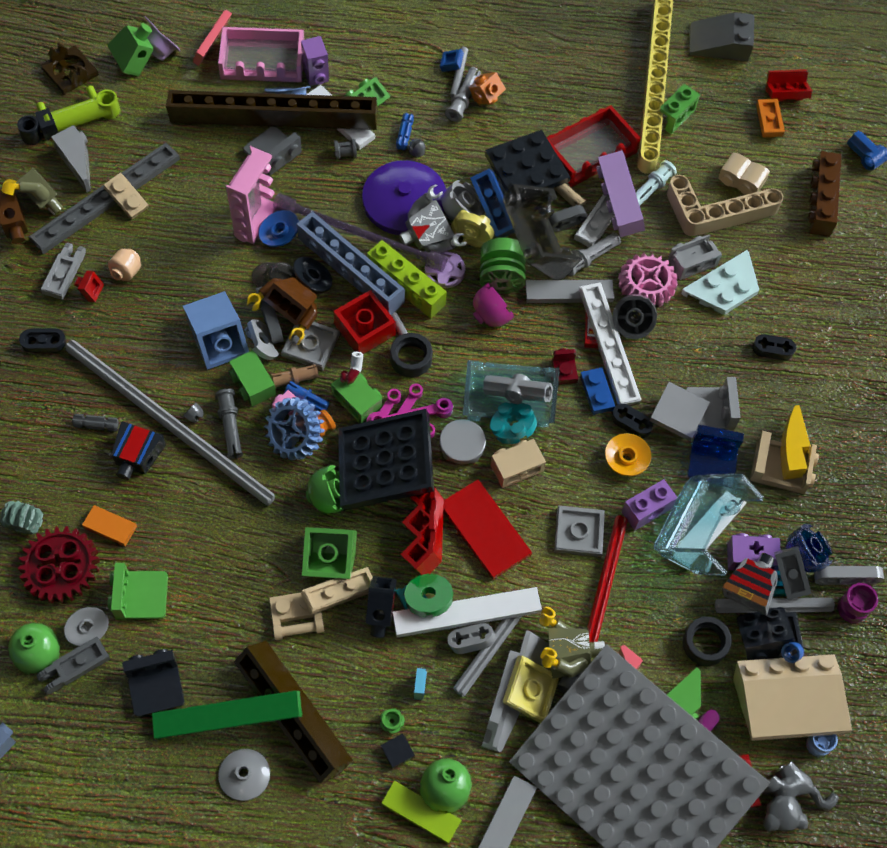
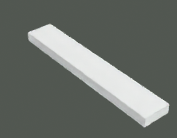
M601 282L581 286L579 292L597 340L617 404H638L641 402V397L620 336L614 327L613 316Z
M537 587L453 601L445 613L436 617L432 615L420 617L406 609L394 611L393 618L398 638L537 614L542 612Z

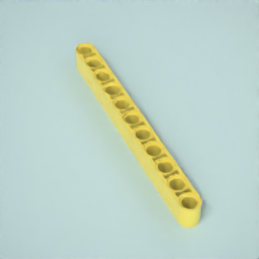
M654 0L652 9L637 164L638 169L646 174L655 171L660 154L663 113L660 112V107L664 104L673 0Z

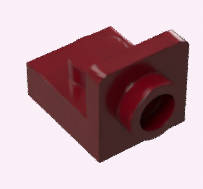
M561 348L553 352L551 363L555 385L578 382L575 349Z

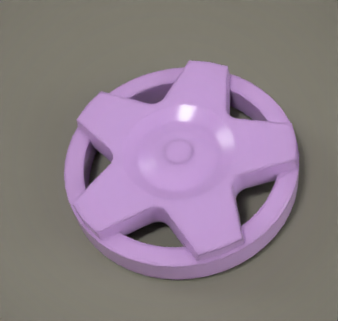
M436 252L425 264V275L440 287L451 288L463 280L465 264L458 254ZM431 276H437V281L434 280ZM450 278L456 279L452 282H448Z

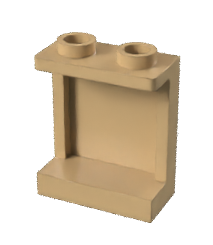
M762 431L756 444L750 481L805 494L807 489L813 487L816 475L812 472L819 459V454L816 453L817 445L812 444L804 456L808 469L802 478L783 480L780 459L781 442L771 440L772 433Z

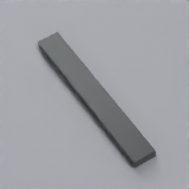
M164 143L123 171L122 174L137 190L179 161L180 157L167 143ZM103 185L30 235L29 239L42 254H45L117 203L104 189Z

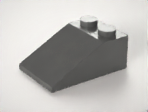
M734 12L691 22L689 55L749 61L754 46V14Z

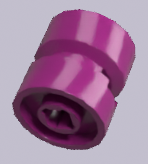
M856 583L839 599L837 604L838 612L845 621L860 623L877 607L878 595L870 585Z

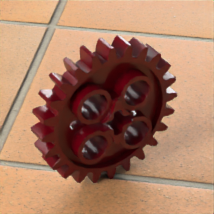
M58 526L55 527L54 533H50L48 529H45L46 536L44 537L37 533L38 541L29 540L31 548L22 549L27 556L19 557L20 562L24 564L18 567L20 573H23L19 577L22 582H25L24 587L26 590L31 589L30 593L33 597L39 594L38 597L42 602L48 596L51 604L54 603L56 598L63 604L64 598L67 596L73 601L74 593L83 596L81 589L89 590L90 586L87 582L96 581L92 573L99 572V568L95 564L100 563V559L98 556H95L98 554L96 547H93V541L91 539L87 540L88 537L85 533L79 536L80 533L77 528L70 533L68 526L64 528L63 532H60ZM69 549H76L72 555H66ZM45 552H52L48 558H41ZM77 571L76 576L67 578L70 572ZM53 574L50 580L42 581L44 576Z

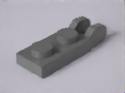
M97 636L52 662V665L39 672L36 676L41 682L51 678L57 672L59 673V678L45 686L44 691L48 695L110 660V657Z

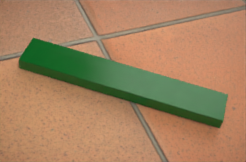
M289 691L152 713L154 739L302 717L300 691Z

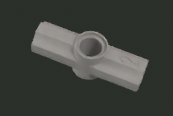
M514 374L512 378L486 375L483 381L485 395L505 397L514 404H521L523 400L546 403L552 399L553 387L551 383L531 381L523 374Z

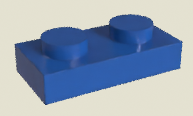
M603 368L581 372L580 378L592 415L613 411L615 403Z

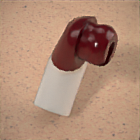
M361 352L352 353L349 372L345 370L341 372L340 381L342 383L352 384L362 370L363 354Z

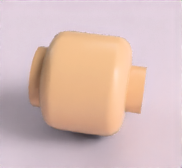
M119 249L108 261L111 276L116 280H131L141 268L140 256L132 249Z

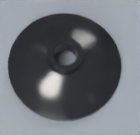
M300 257L294 262V274L304 286L316 292H326L331 288L333 284L331 274L320 262L309 257Z

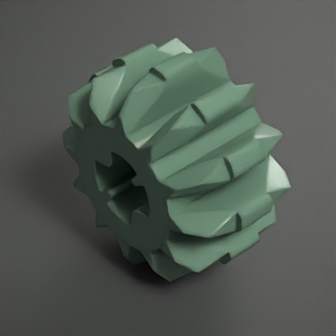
M9 501L2 508L0 523L4 527L9 528V530L23 534H35L42 525L44 514L33 505L19 501Z

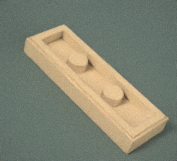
M368 567L352 572L351 579L335 578L304 589L301 595L312 615L367 595L372 575Z

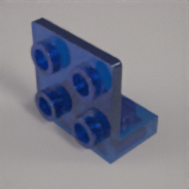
M698 424L692 439L688 477L732 486L735 481L738 450L743 443L744 433Z

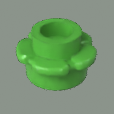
M397 709L385 710L380 716V726L384 731H389L393 734L399 732L400 727L404 726V716Z

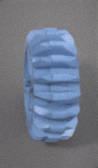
M299 397L285 398L283 402L275 403L276 407L269 409L271 415L265 417L269 421V424L264 426L265 429H268V433L264 437L270 438L268 446H275L274 453H280V457L290 460H301L306 458V456H311L313 450L319 448L317 442L324 440L319 436L320 433L325 431L323 428H320V424L324 420L318 419L321 412L314 411V404H308V400H300ZM294 410L293 415H290L288 420H284L286 415ZM300 437H304V441L298 447H295Z

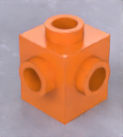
M497 72L484 73L474 79V83L468 87L478 105H491L498 100L497 97L506 90Z

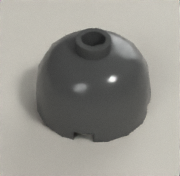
M632 294L623 297L617 303L613 310L612 320L615 329L624 337L640 339L646 337L655 327L657 311L649 298L639 294Z

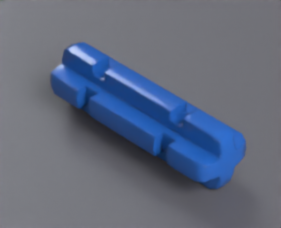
M404 113L402 116L396 141V148L398 150L407 149V142L409 141L411 126L414 121L413 114Z

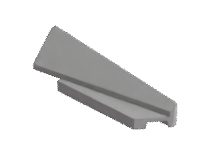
M526 630L520 653L511 650L509 652L482 743L483 748L502 752L520 714L519 711L502 703L517 656L523 655L542 666L543 659L540 658V655L545 647H549V644L531 631Z

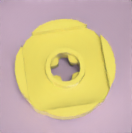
M460 210L451 224L453 233L465 234L462 236L464 237L462 241L474 247L481 248L485 242L494 237V230L490 225L491 221L484 215L478 216L465 210Z

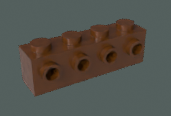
M821 151L818 158L813 160L812 171H814L810 184L812 193L809 200L811 210L808 215V222L810 223L809 234L831 237L837 225L842 154Z

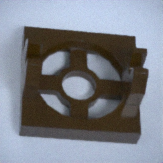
M57 43V50L50 47L48 53L50 59L40 64L42 70L64 95L99 75L98 70L75 45L67 49L63 44ZM75 58L80 61L76 64H68L65 60ZM60 64L62 72L55 75L54 68ZM68 68H74L76 70L74 72L71 69L69 75L64 73L65 70Z

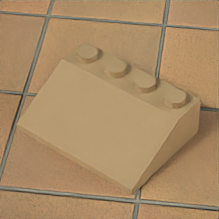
M835 654L803 656L800 661L795 663H788L784 658L737 661L733 681L751 741L849 734L852 732L842 673Z

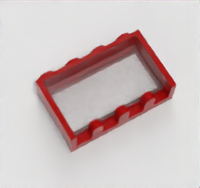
M612 105L599 109L596 113L582 118L579 122L566 126L563 130L547 136L548 141L570 175V182L568 183L571 188L598 174L596 166H600L598 157L623 150L626 159L638 153L640 136Z

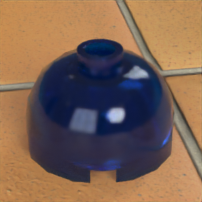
M803 524L794 530L786 540L785 549L798 546L805 572L816 573L832 564L833 560L829 561L832 551L824 536L819 531L814 533L810 529L813 527L810 524Z

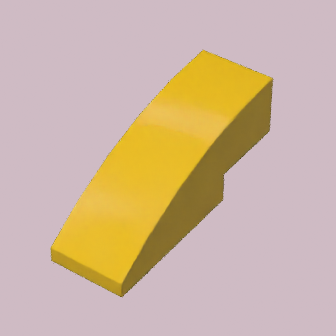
M795 405L791 411L781 439L780 459L783 480L802 478L808 469L804 456L811 445L800 405Z

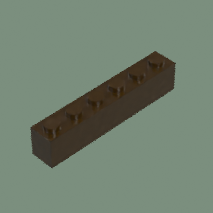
M263 641L247 646L234 663L257 696L300 691L302 717L276 722L321 784L340 775L353 761L346 749L268 642Z

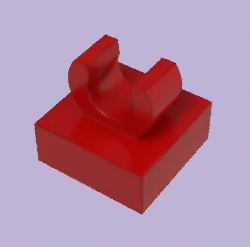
M86 271L83 278L77 277L73 285L78 287L77 289L88 302H96L104 283L94 271Z

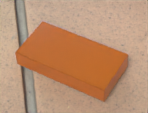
M96 505L92 507L82 524L83 528L125 547L137 528L136 523Z

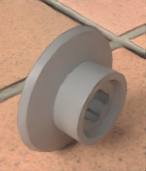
M86 607L79 609L68 618L64 627L65 637L70 643L81 646L97 636L101 639L108 628V617L98 608Z

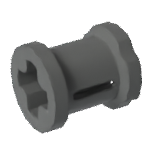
M355 139L339 143L334 141L336 160H339L340 157L349 156L357 158Z

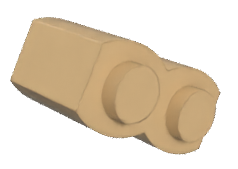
M732 153L722 167L719 179L723 184L735 187L742 194L748 195L760 191L767 181L770 171L761 164L751 162L741 154Z

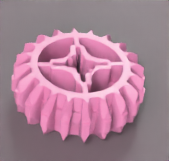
M643 253L641 258L636 254L633 259L629 258L626 264L622 266L618 277L622 295H643L659 307L664 302L670 301L678 285L674 266H669V260L663 262L661 256L655 258L653 253L650 257ZM631 276L635 277V281L638 283L637 285L634 283ZM658 277H660V278L662 279V281H663V283H664V286L661 284V281L659 280Z

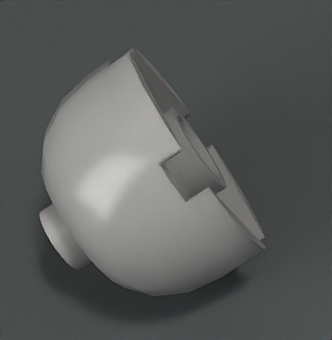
M457 180L444 192L442 206L448 219L453 221L460 210H465L478 216L484 213V208L481 206L476 190L469 183L461 184L459 183L460 180Z

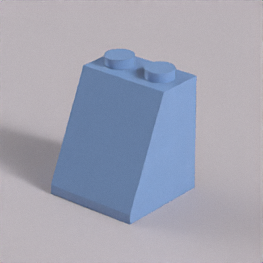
M225 291L183 306L189 327L207 370L228 363L249 352L240 319Z

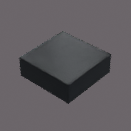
M404 734L381 745V749L392 770L415 758V754Z

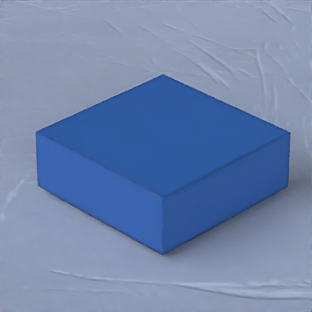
M462 49L443 52L440 63L442 72L461 69L464 56Z

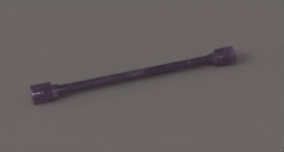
M277 194L274 200L273 208L275 210H288L303 216H307L313 211L330 226L375 243L383 240L396 251L418 258L425 262L426 267L443 272L447 264L448 256L433 250L430 253L422 252L389 238L387 239L386 237L300 206L296 203V199L284 194Z

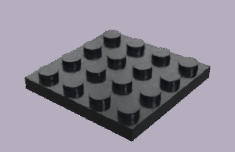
M427 409L338 428L340 507L343 511L434 492L430 421Z

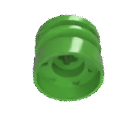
M495 238L485 242L481 246L480 285L483 287L489 283L490 287H493L498 294L513 293L522 289L525 285L526 271L525 246L511 238Z

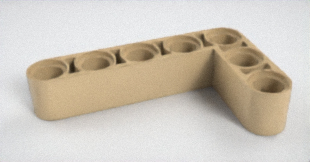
M683 175L673 176L667 190L668 200L683 232L688 236H697L776 215L783 201L781 191L773 188L701 206L689 180Z

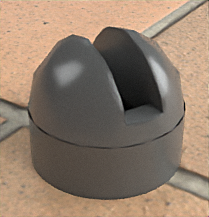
M416 138L410 142V155L413 157L424 155L425 144L421 139Z
M195 402L183 416L190 422L195 423L199 422L196 415L203 418L204 413L202 408Z

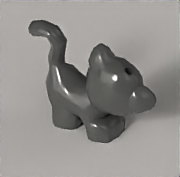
M791 761L786 766L782 765L774 772L775 776L770 780L767 779L770 784L762 794L769 795L772 793L774 797L766 805V816L764 817L763 824L767 831H775L777 829L780 831L805 830L808 828V819L802 813L795 796L809 794L817 808L826 811L835 807L839 797L837 794L831 793L826 800H823L819 790L813 785L811 777L801 771Z

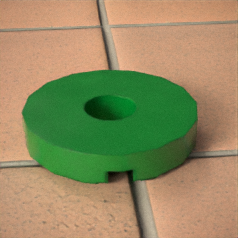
M419 575L406 586L404 593L406 606L413 614L420 617H426V615L439 616L445 613L452 605V586L446 578L440 575ZM427 593H432L435 595L433 598L430 599L423 597V595Z

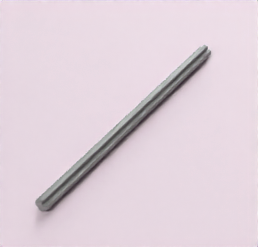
M70 340L65 345L67 352L262 503L269 506L274 501L275 495L75 340Z

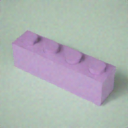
M623 150L598 157L600 166H596L599 179L603 178L604 183H601L603 194L609 197V200H606L608 212H613L614 217L611 218L613 229L619 231L620 237L645 231L644 219Z

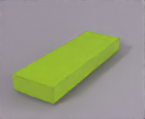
M396 781L393 782L381 803L382 806L447 844L450 843L462 821L453 814L447 813V811L431 809L425 804L420 795Z

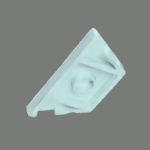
M747 250L683 288L682 295L685 297L690 295L700 300V304L711 307L723 315L756 296L759 292V287L749 252Z

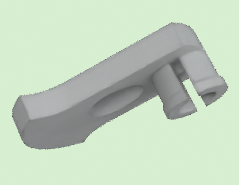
M250 320L245 331L246 335L253 340L254 348L252 350L266 360L275 359L280 353L274 348L267 325L259 320Z

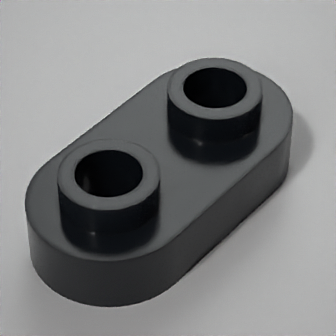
M31 328L23 331L19 337L22 348L30 353L59 352L67 344L65 334L57 328Z

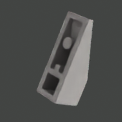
M73 125L53 135L52 140L56 151L86 192L91 191L90 171L86 147L88 140L82 131L78 132Z

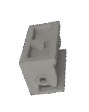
M710 234L703 237H695L692 241L685 244L679 243L671 249L668 260L671 266H674V271L680 280L718 266L722 254L718 251L715 244L711 240L709 241Z

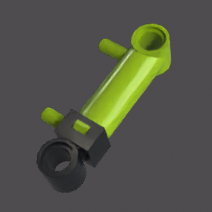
M88 86L86 91L90 98L89 100L50 112L49 108L46 109L43 102H39L36 104L38 112H35L36 118L27 115L18 120L17 127L21 138L27 145H36L42 140L43 136L45 141L51 140L53 135L73 125L76 127L100 118L113 119L120 114L116 93L106 89L97 94L93 86Z

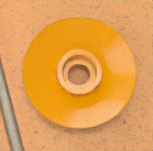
M624 433L613 437L609 441L605 450V458L607 464L614 472L623 476H637L648 468L651 462V450L646 441L641 437ZM623 456H629L631 460H625Z

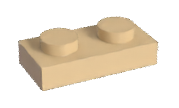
M121 172L104 184V189L131 220L148 208V203Z

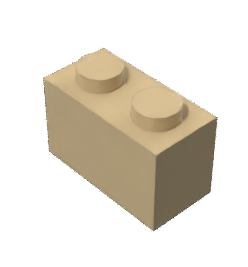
M532 439L529 441L522 440L507 450L503 448L496 451L492 455L490 465L501 487L504 488L544 472L546 461L535 440Z

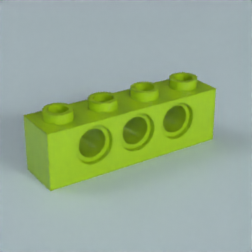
M383 240L367 253V258L405 289V298L430 319L446 305L447 291Z

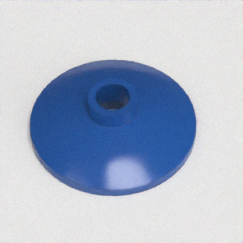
M288 210L272 213L262 222L259 228L261 241L269 247H279L287 244L298 233L296 224L299 222V219L295 213Z

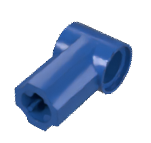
M858 130L848 139L846 144L861 157V163L865 169L873 171L887 161L886 147L883 145L876 146L861 131Z

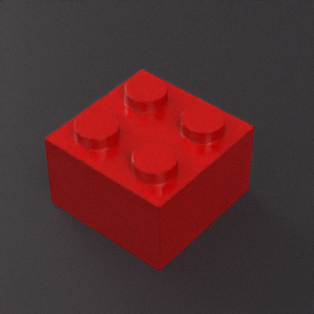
M372 290L333 311L334 325L355 352L364 354L396 335V321Z

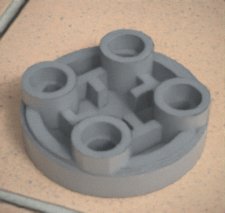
M465 419L455 420L443 428L440 434V449L444 459L457 464L476 463L484 452L486 437L482 428L476 423Z

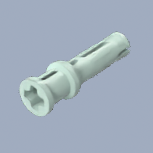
M667 160L662 161L660 167L649 174V180L637 190L636 196L639 206L657 188L664 187L670 177L676 175L677 170L671 162Z

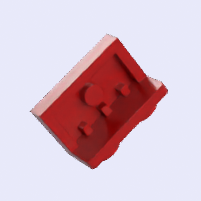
M806 69L768 71L765 90L771 99H778V101H784V99L801 101L812 97V89L807 83L808 71Z

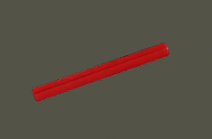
M617 515L614 521L587 626L590 642H598L628 523V518Z

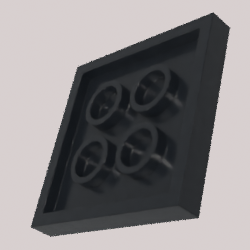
M542 129L485 150V157L512 203L570 182V175Z

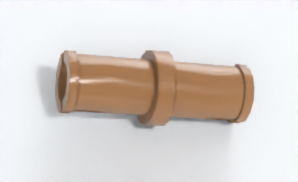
M315 364L297 369L292 367L289 371L271 374L275 388L288 385L290 381L298 385L301 381L318 378Z

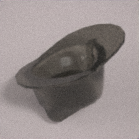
M285 262L262 263L253 270L251 276L252 282L257 288L263 287L273 278L288 279L293 277L297 279L293 267Z

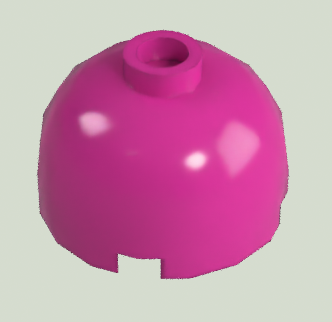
M489 283L485 284L475 294L473 307L476 312L473 315L480 324L485 322L490 327H500L515 317L512 311L509 312L506 309L507 304L496 290L490 287Z

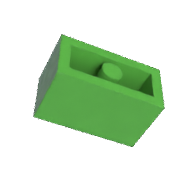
M253 350L229 361L231 368L228 371L233 383L238 382L241 387L238 390L244 401L248 400L252 407L276 395L275 384Z
M359 373L352 384L342 383L340 377L331 384L332 395L359 423L366 422L367 417L371 413L379 412L382 408V395L376 388L372 389L367 384L366 378L361 373Z

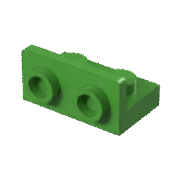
M376 77L370 81L366 78L358 85L359 89L354 92L352 89L344 95L377 97L378 106L391 97Z
M683 84L660 107V112L667 116L665 128L667 132L672 134L696 110L700 98L699 93Z

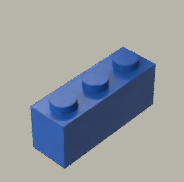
M489 168L471 177L472 184L487 217L491 221L490 224L496 237L504 238L519 231L494 172Z

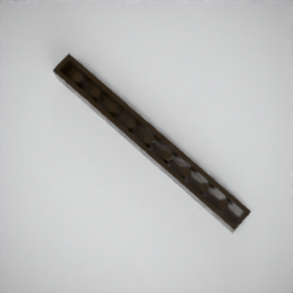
M169 90L166 102L170 123L377 130V97Z

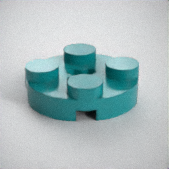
M502 403L490 422L493 434L499 442L504 444L521 442L520 439L524 436H527V438L531 436L537 426V420L532 407L524 403ZM518 421L517 423H513V425L510 426L511 422Z

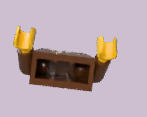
M273 278L258 290V294L252 293L248 296L247 305L255 302L252 311H257L263 299L294 325H299V328H294L289 336V340L293 335L298 336L299 340L296 345H299L305 336L304 331H308L317 317V305L314 303L317 295L296 278Z

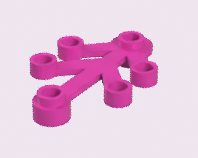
M412 384L409 388L408 397L397 413L389 415L394 404L400 402L401 393L397 389H391L387 393V400L381 410L371 413L367 417L366 422L427 409L429 415L436 414L440 418H448L453 412V403L447 398H441L433 405L411 410L416 400L423 395L422 386L420 384ZM414 389H417V390H419L420 392L417 393V394H415V393H413L412 391H413ZM395 394L398 397L396 399H392L390 396ZM446 404L448 407L442 408L440 405ZM430 423V429L432 430L430 436L431 438H433L435 435V427L433 424Z

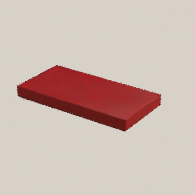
M479 479L444 500L443 512L492 580L532 556V551Z

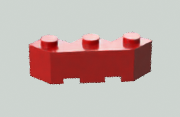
M435 487L434 492L409 497L417 507L402 522L416 539L401 555L421 575L430 574L442 562L444 498Z

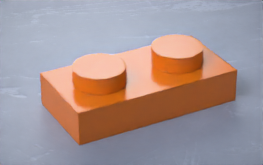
M758 99L756 107L762 136L783 137L785 130L778 99Z

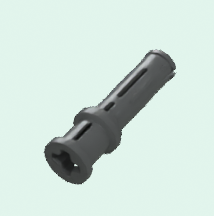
M222 389L214 394L219 404L217 414L223 421L228 458L235 459L234 449L237 458L243 456L236 421L238 408L235 407L233 398L235 397V391L233 389Z

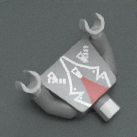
M437 185L431 186L428 189V193L418 198L409 210L408 220L405 222L408 230L399 234V238L404 246L415 242L419 250L424 249L427 252L444 253L456 246H465L467 242L459 243L458 238L465 234L456 233L454 235L437 200L433 201V199L443 194V191L438 195L433 193V188Z

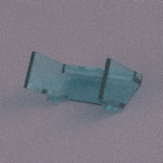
M743 474L695 475L685 483L654 543V549L662 557L695 574L725 576L727 571L706 550V547L722 516L737 514L744 501H762L764 497Z

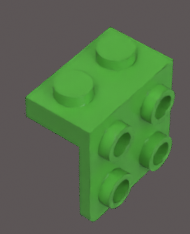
M115 563L114 571L110 572V586H113L112 595L108 596V609L112 611L116 619H163L166 616L167 572L128 571L125 563Z

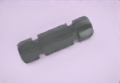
M74 414L72 424L78 428L86 426L87 429L105 430V428H108L107 431H117L119 421L113 417L105 419L104 416L86 415L84 417V414Z

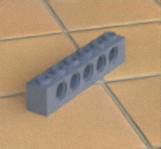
M313 211L296 224L298 239L362 294L372 290L390 315L405 303V289Z

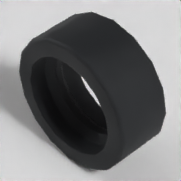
M405 333L393 341L390 349V361L393 369L398 374L413 378L421 376L428 371L432 363L433 350L431 343L426 337L417 333ZM406 346H416L423 350L425 356L423 361L411 365L400 361L398 352Z
M704 616L695 619L688 626L683 636V649L686 655L693 662L701 666L718 664L728 654L732 645L728 627L714 617ZM708 628L719 636L721 640L719 651L715 654L707 655L700 652L694 646L693 635L698 629Z

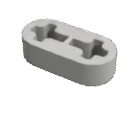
M480 623L453 630L448 636V644L454 653L464 654L490 647L494 644L496 636L489 624ZM486 632L485 638L481 639L482 633ZM463 638L461 644L457 645L458 639Z

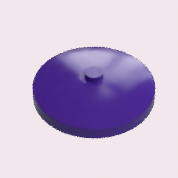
M405 160L390 162L377 168L367 178L362 192L363 208L367 217L375 226L385 232L399 235L408 230L405 222L408 220V212L414 202L423 194L428 193V189L433 185H437L433 188L435 195L443 191V194L433 199V201L437 200L444 214L442 198L446 187L441 177L424 164Z

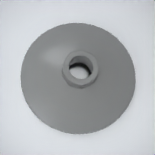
M240 749L232 752L224 759L219 769V783L222 790L230 798L238 801H248L258 797L267 788L270 780V768L267 760L259 752L251 749ZM241 769H247V776H239V771Z

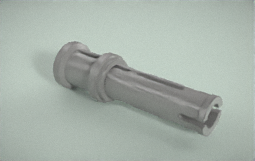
M471 67L468 70L459 92L452 97V103L445 111L446 117L453 122H460L463 118L464 110L469 106L471 91L468 87L474 83V79L477 76L481 75L480 70L475 75L477 68Z
M613 232L591 247L576 251L574 256L561 261L564 272L570 277L574 276L579 269L590 266L591 261L621 244V239L617 233Z

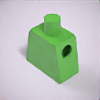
M144 23L139 28L129 25L125 26L107 45L123 73L139 76L153 52V47L148 40L152 29Z

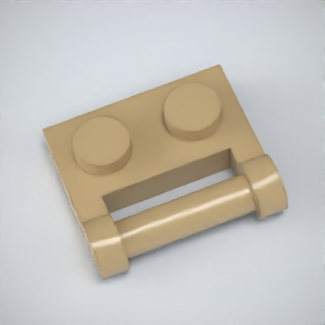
M301 593L270 598L275 640H282L284 636L317 631V634L324 633L321 611L311 615ZM315 617V622L281 627V622Z

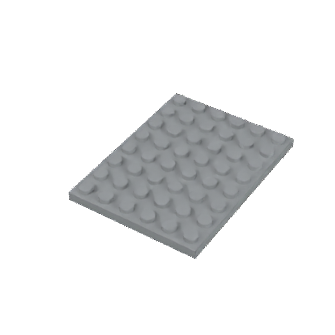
M608 644L604 646L509 761L604 848H717L770 784L766 778Z

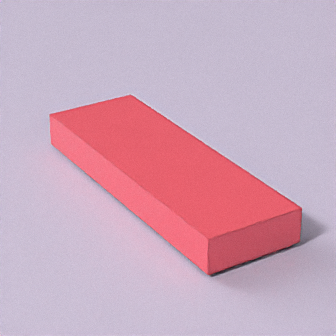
M224 10L197 50L193 63L198 66L201 64L221 34L222 27H226L232 13Z

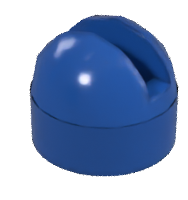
M787 643L782 647V657L788 663L798 662L804 656V649L800 643ZM796 649L797 653L791 656L789 652Z

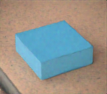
M417 668L414 699H424L426 669Z

